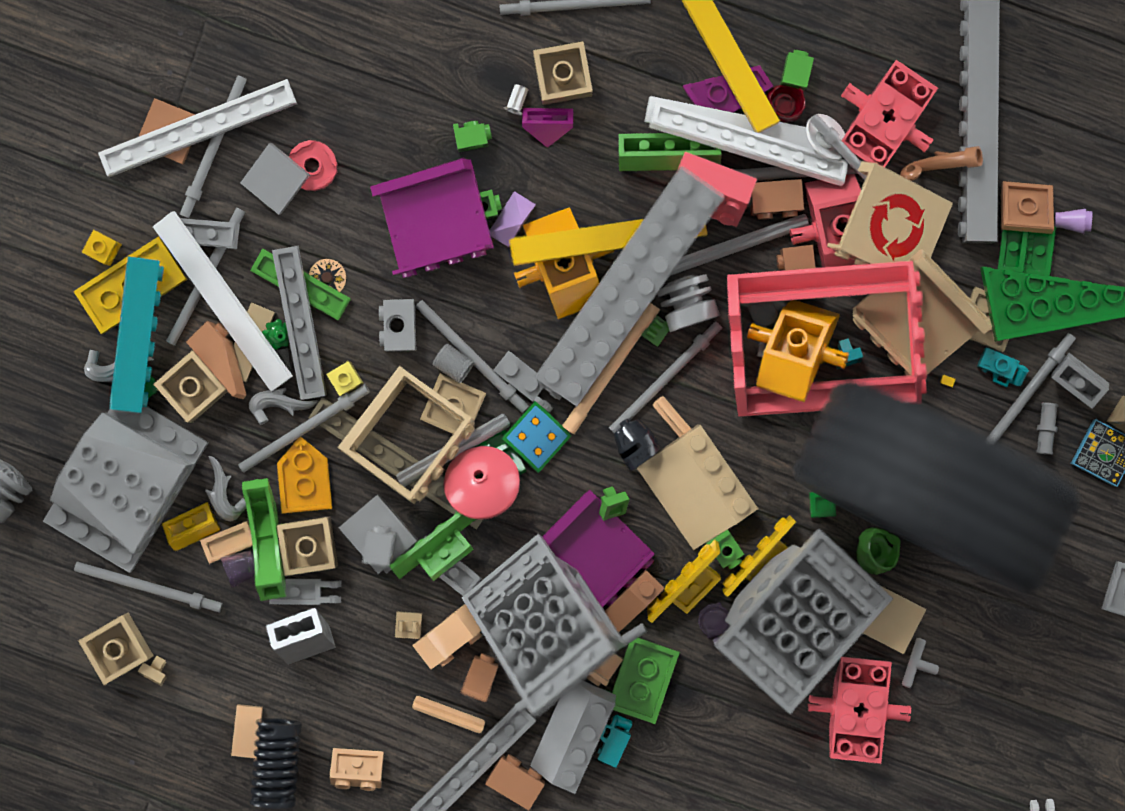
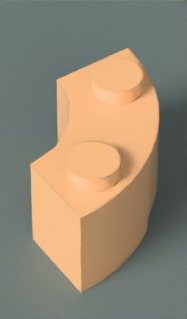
M464 604L412 646L430 669L438 664L443 667L454 659L452 653L466 642H469L471 645L482 637L481 629L466 604Z

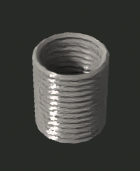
M446 344L440 350L433 361L435 368L437 367V369L441 370V372L443 371V373L458 383L465 379L474 364L472 359H468L466 355L464 356V354L449 344Z

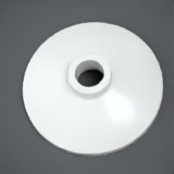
M818 114L829 127H833L839 133V138L842 140L845 135L842 127L833 118L824 114ZM809 119L806 131L813 148L826 159H841L840 153L821 138L822 134Z

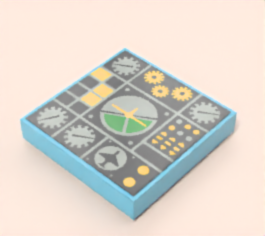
M1093 419L1071 464L1118 487L1125 473V434L1097 419Z

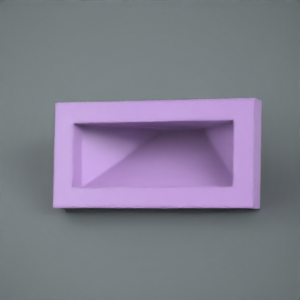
M514 191L489 231L491 237L510 247L509 240L516 237L534 209L535 204Z

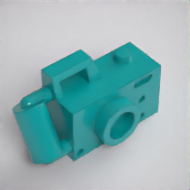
M984 348L977 367L981 368L982 372L986 373L988 371L993 373L992 382L1007 387L1009 383L1021 386L1029 372L1025 366L1019 364L1020 361L989 348ZM998 376L1007 379L1006 382L998 381Z
M615 715L611 725L606 724L600 737L604 744L597 752L598 760L615 768L617 767L631 737V734L628 733L632 727L631 720ZM606 728H609L610 731L607 737H604L603 735Z

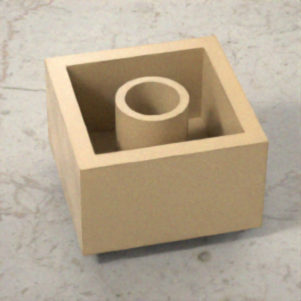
M584 42L533 50L542 105L592 96L593 91Z
M191 351L154 383L156 388L187 423H193L228 392L194 351Z
M330 516L277 525L285 576L332 569L338 566Z
M129 612L79 640L81 647L104 685L154 656Z

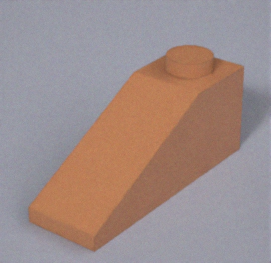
M207 321L186 343L233 397L244 399L246 392L234 344L227 336L229 332L221 323L215 324Z
M647 570L642 571L636 577V580L627 589H624L618 595L619 597L604 611L617 631L620 632L662 592L664 587Z
M481 653L480 657L474 656L461 693L486 702L498 668V664L494 662V657Z

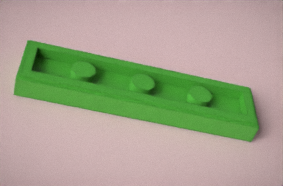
M262 249L250 271L279 287L273 254ZM304 272L310 305L340 320L351 298Z

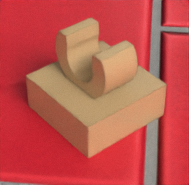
M397 611L395 637L420 639L422 613Z
M156 656L151 666L143 663L138 673L162 686L167 678L165 674L161 673L166 660Z

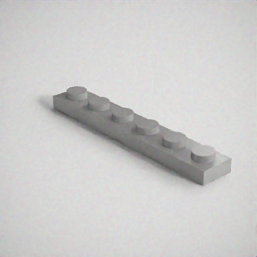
M299 246L272 250L300 399L326 396L327 392Z
M514 706L411 808V811H446L536 722V719L526 709L519 713Z

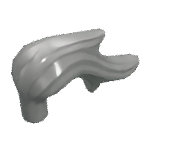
M90 350L84 366L85 375L93 381L112 382L114 363L108 366L97 365L100 352ZM148 357V361L154 360L152 357Z
M286 388L275 389L272 392L268 390L255 394L249 402V409L254 414L259 425H263L268 421L263 411L267 407L282 408L293 416L295 410L310 409L317 405L318 400L301 401L292 399L284 395Z
M209 456L214 470L215 483L212 491L205 490L219 517L230 522L237 520L240 514L247 508L245 499L242 498L235 506L229 503L226 488L231 476H225L219 462L214 457Z

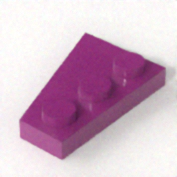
M760 65L750 68L764 93L773 88L772 83ZM724 76L713 77L682 86L693 105L732 113L741 109Z

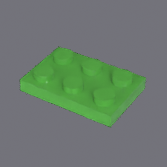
M639 637L629 643L612 693L616 695L613 710L655 724L680 652Z

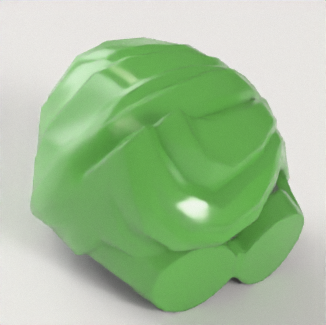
M871 527L863 531L858 537L859 543L856 552L860 568L866 573L875 575L890 571L896 566L900 556V539L879 528ZM886 538L893 544V548L888 545Z

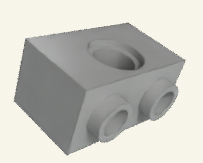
M383 300V306H379V321H384V331L379 332L380 346H384V351L386 352L416 351L415 300ZM394 319L403 320L404 328L401 332L395 333L391 330V322Z
M1070 353L1066 355L1052 373V379L1092 409L1109 390V383Z
M376 525L374 529L367 531L363 563L389 566L392 563L396 532H391V527Z

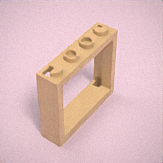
M399 366L338 448L415 504L417 500L421 501L426 496L429 490L427 487L431 481H436L444 471L443 465L448 459L452 460L459 451L458 445L463 439L467 440L475 429L473 427L475 422L466 413ZM406 384H409L462 423L411 492L356 452L357 448Z

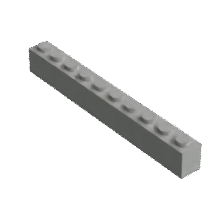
M961 0L960 9L964 11V21H961L960 35L964 36V46L960 48V61H964V71L960 72V86H963V96L960 97L959 109L963 111V121H960L959 135L963 136V146H960L959 152L965 151L968 147L979 146L983 154V164L980 167L973 168L965 166L963 167V172H959L958 181L959 187H962V197H959L958 209L959 212H962V222L958 224V236L962 237V243L997 242L1000 0Z

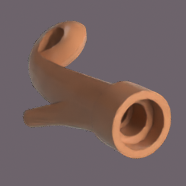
M979 146L968 147L965 151L946 153L936 151L934 157L915 161L905 166L900 172V176L913 181L921 175L922 171L965 166L968 168L980 167L983 164L982 150Z

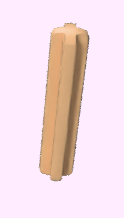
M662 396L653 403L655 410L678 437L691 430L690 426L665 397Z
M416 696L412 705L414 710L476 733H481L485 725L483 719L421 696Z

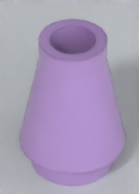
M1080 209L1056 212L1054 226L1083 234L1085 231L1091 232L1092 211Z

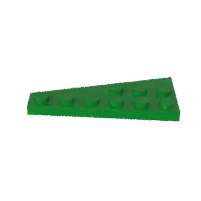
M980 267L995 342L1125 317V287Z

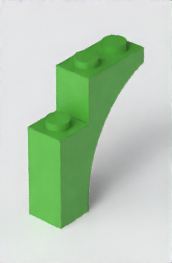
M268 478L242 482L252 537L255 583L260 600L286 597L285 575L277 531L278 509Z

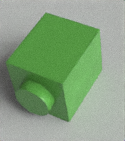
M794 50L793 53L789 52L786 56L780 85L805 91L808 86L814 58L808 57L807 52Z

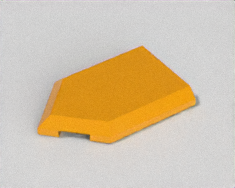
M299 437L277 463L282 514L332 509L328 458L305 439Z

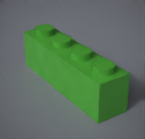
M669 133L619 134V171L678 170L685 152L720 165L721 149Z

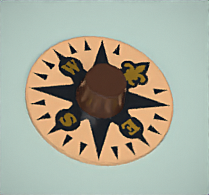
M323 259L316 262L310 269L309 275L339 292L344 288L346 273L342 265L337 261Z

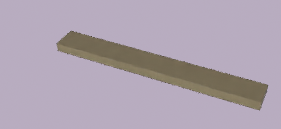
M322 397L309 416V419L333 403ZM342 410L321 423L320 426L343 441L358 420ZM374 430L370 431L357 448V451L395 476L419 462V460ZM440 476L436 481L432 480L427 487L429 490L426 496L452 514H455L456 510L450 505L445 495L444 477ZM420 478L409 485L414 488ZM476 519L469 525L477 530L483 519Z

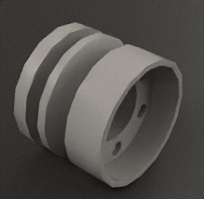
M707 274L701 276L690 275L672 281L657 292L658 297L670 295L671 298L660 303L661 307L673 306L675 310L665 316L670 332L720 316L716 301H703L702 298L703 295L712 290L711 286L699 289L698 286L708 281Z
M0 459V523H4L15 511L9 499L22 503L24 501L22 494L27 496L33 490L16 468Z

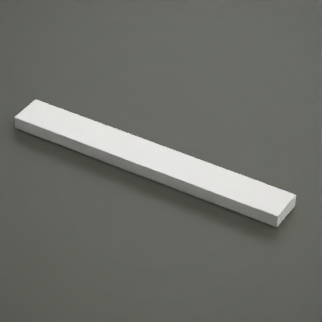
M286 79L106 149L98 154L107 176L112 177L296 105L297 102L289 81Z
M652 96L648 100L645 122L647 123L651 121L655 103L659 102L755 132L746 115ZM779 122L760 132V134L815 150L808 139L806 127Z
M656 102L654 105L649 128L839 186H843L845 183L848 162L844 159L829 160L821 156L817 151L659 102Z
M170 212L153 226L155 231L271 392L293 377L176 212Z

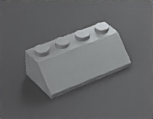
M585 681L579 682L563 695L555 707L530 766L551 784L575 794L614 708L616 695Z

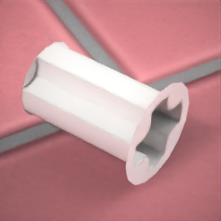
M514 85L508 105L504 109L511 113L522 115L520 111L528 89L521 85Z

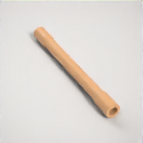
M649 303L583 399L562 425L566 430L573 434L576 433L593 404L642 333L649 327L660 311L659 308Z

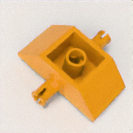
M570 207L523 225L526 236L579 229ZM614 250L565 258L566 260H571L567 269L557 265L560 259L536 262L535 266L515 272L514 275L516 280L526 276V278L517 281L519 288L538 280L544 281L557 318L561 319L582 309L599 284L592 264L593 260L614 253Z
M791 300L782 308L773 330L752 323L747 338L767 344L756 387L805 402L820 364L826 362L844 369L849 353L828 347L840 314Z

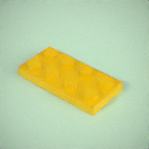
M159 236L129 255V257L159 260V266H164L162 281H157L156 291L161 292L160 297L188 280ZM127 257L73 291L101 334L114 328L120 322Z

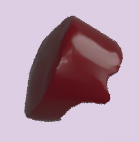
M776 85L766 95L779 122L795 123L805 109L806 100L802 89Z

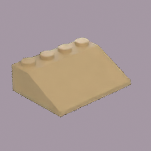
M699 424L637 467L693 550L739 523L758 509Z

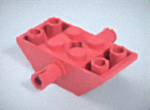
M895 60L872 94L866 95L849 83L841 97L857 106L860 112L842 138L843 143L864 162L877 163L884 168L902 141L907 140L921 149L922 152H925L929 144L932 143L933 138L928 137L915 128L916 125L914 123L938 87L898 60ZM886 113L891 116V120L887 123L883 121V114Z
M855 174L846 175L843 186L823 180L804 183L812 223L808 226L790 229V236L801 234V236L791 238L792 244L815 240L822 268L854 265L855 260L851 258L845 260L835 256V250L827 247L828 243L839 245L845 229L841 232L840 229L836 228V224L840 220L841 224H846L847 226L861 192Z
M841 656L834 679L832 698L809 695L808 701L816 703H808L809 712H824L831 715L829 726L830 758L881 764L887 719L910 722L911 706L893 705L888 702L892 662ZM859 703L864 706V710L858 714L854 707H859Z

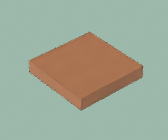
M154 98L139 137L195 114ZM191 146L163 157L184 165Z
M1003 181L1001 185L1002 230L1052 234L1054 231L1053 186Z

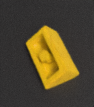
M208 502L162 523L168 544L175 551L220 531L218 522Z

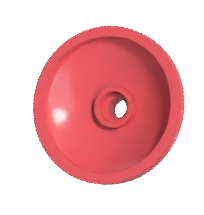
M478 446L463 451L452 460L444 476V491L450 505L461 515L472 519H489L500 515L515 501L520 488V476L514 461L505 452L489 446ZM479 473L484 474V476L481 479L475 478V476Z

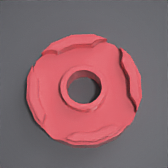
M308 140L299 143L289 154V158L305 171V164L308 160L315 159L319 162V168L316 172H308L310 176L301 187L302 189L318 191L326 188L333 182L337 174L338 163L335 154L327 145Z

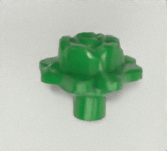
M277 319L274 322L266 323V329L262 331V334L272 345L273 349L277 350L281 346H288L289 336L286 322L282 324V321Z

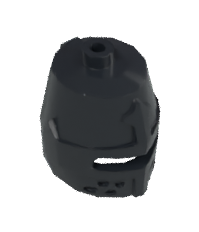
M628 419L623 420L619 423L621 427L614 433L618 453L629 471L636 469L662 449L653 432L640 419L631 422Z

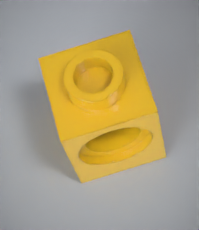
M93 230L82 253L105 265L111 266L122 244Z

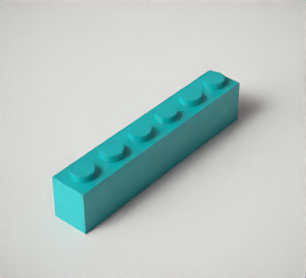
M127 256L109 405L111 410L141 413L142 407H147L148 392H144L145 382H150L151 367H147L148 357H153L154 342H150L151 331L156 332L157 317L153 316L154 306L159 307L161 292L156 291L157 281H162L164 266H159V260Z

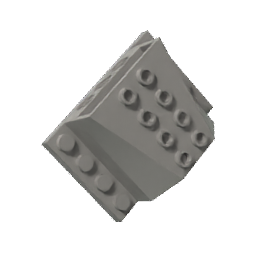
M148 406L142 407L141 413L109 409L108 413H102L85 432L57 478L50 498L53 505L43 522L131 573L209 442Z
M818 529L801 548L792 545L770 559L739 593L725 620L731 627L714 645L791 714L893 598Z
M539 534L462 597L530 712L536 717L617 652L616 650L626 646L621 635L578 570L555 556L545 539Z

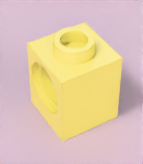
M350 361L326 374L339 396L349 393L364 384Z

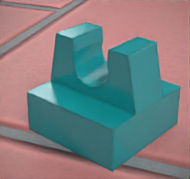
M849 338L838 342V350L849 353L845 367L862 361L863 354L860 347L852 349Z

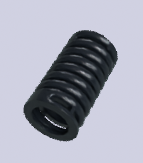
M282 718L257 719L258 729L255 731V735L262 739L254 741V745L259 749L254 750L253 754L258 758L253 760V765L259 768L252 770V775L256 778L251 780V784L255 787H252L250 791L253 795L250 804L273 809L295 807L296 798L294 794L297 791L295 784L298 781L295 774L298 772L297 764L299 757L297 755L300 752L298 745L301 742L298 735H300L302 730V722Z

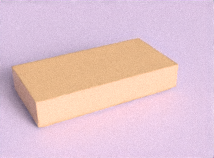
M248 521L200 540L209 564L253 546Z
M237 705L231 756L257 758L253 754L255 749H259L254 745V741L260 739L255 735V731L258 729L256 720L262 719L263 707Z

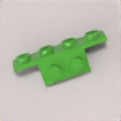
M456 511L453 517L445 523L439 524L434 532L416 542L414 547L407 553L398 556L389 567L401 579L420 564L433 581L473 551L471 545L460 532L476 519L465 517Z

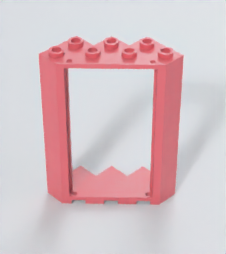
M913 261L727 275L734 386L738 417L822 411L826 401H830L829 395L832 389L837 384L846 381L870 385L916 404H922V394H926L927 379L926 364H921L920 358H924L923 327L918 328V322H922L921 291H916V286H920L919 271H914ZM907 291L912 375L813 382L805 402L756 386H746L740 304Z

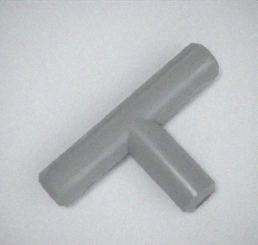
M916 638L902 686L911 688L917 669L936 675L939 671L938 665L920 660L926 643L924 639Z

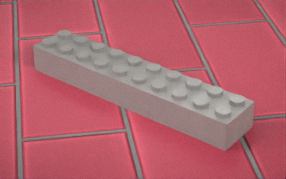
M681 165L543 363L535 378L575 406H578L723 200L724 194Z

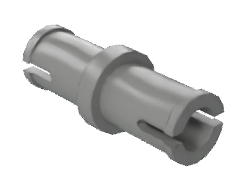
M1042 403L1040 425H1037L1039 436L1036 453L1053 455L1054 433H1057L1058 427H1055L1058 404Z

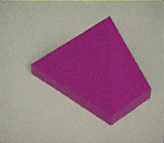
M523 108L522 127L548 148L573 128V109Z

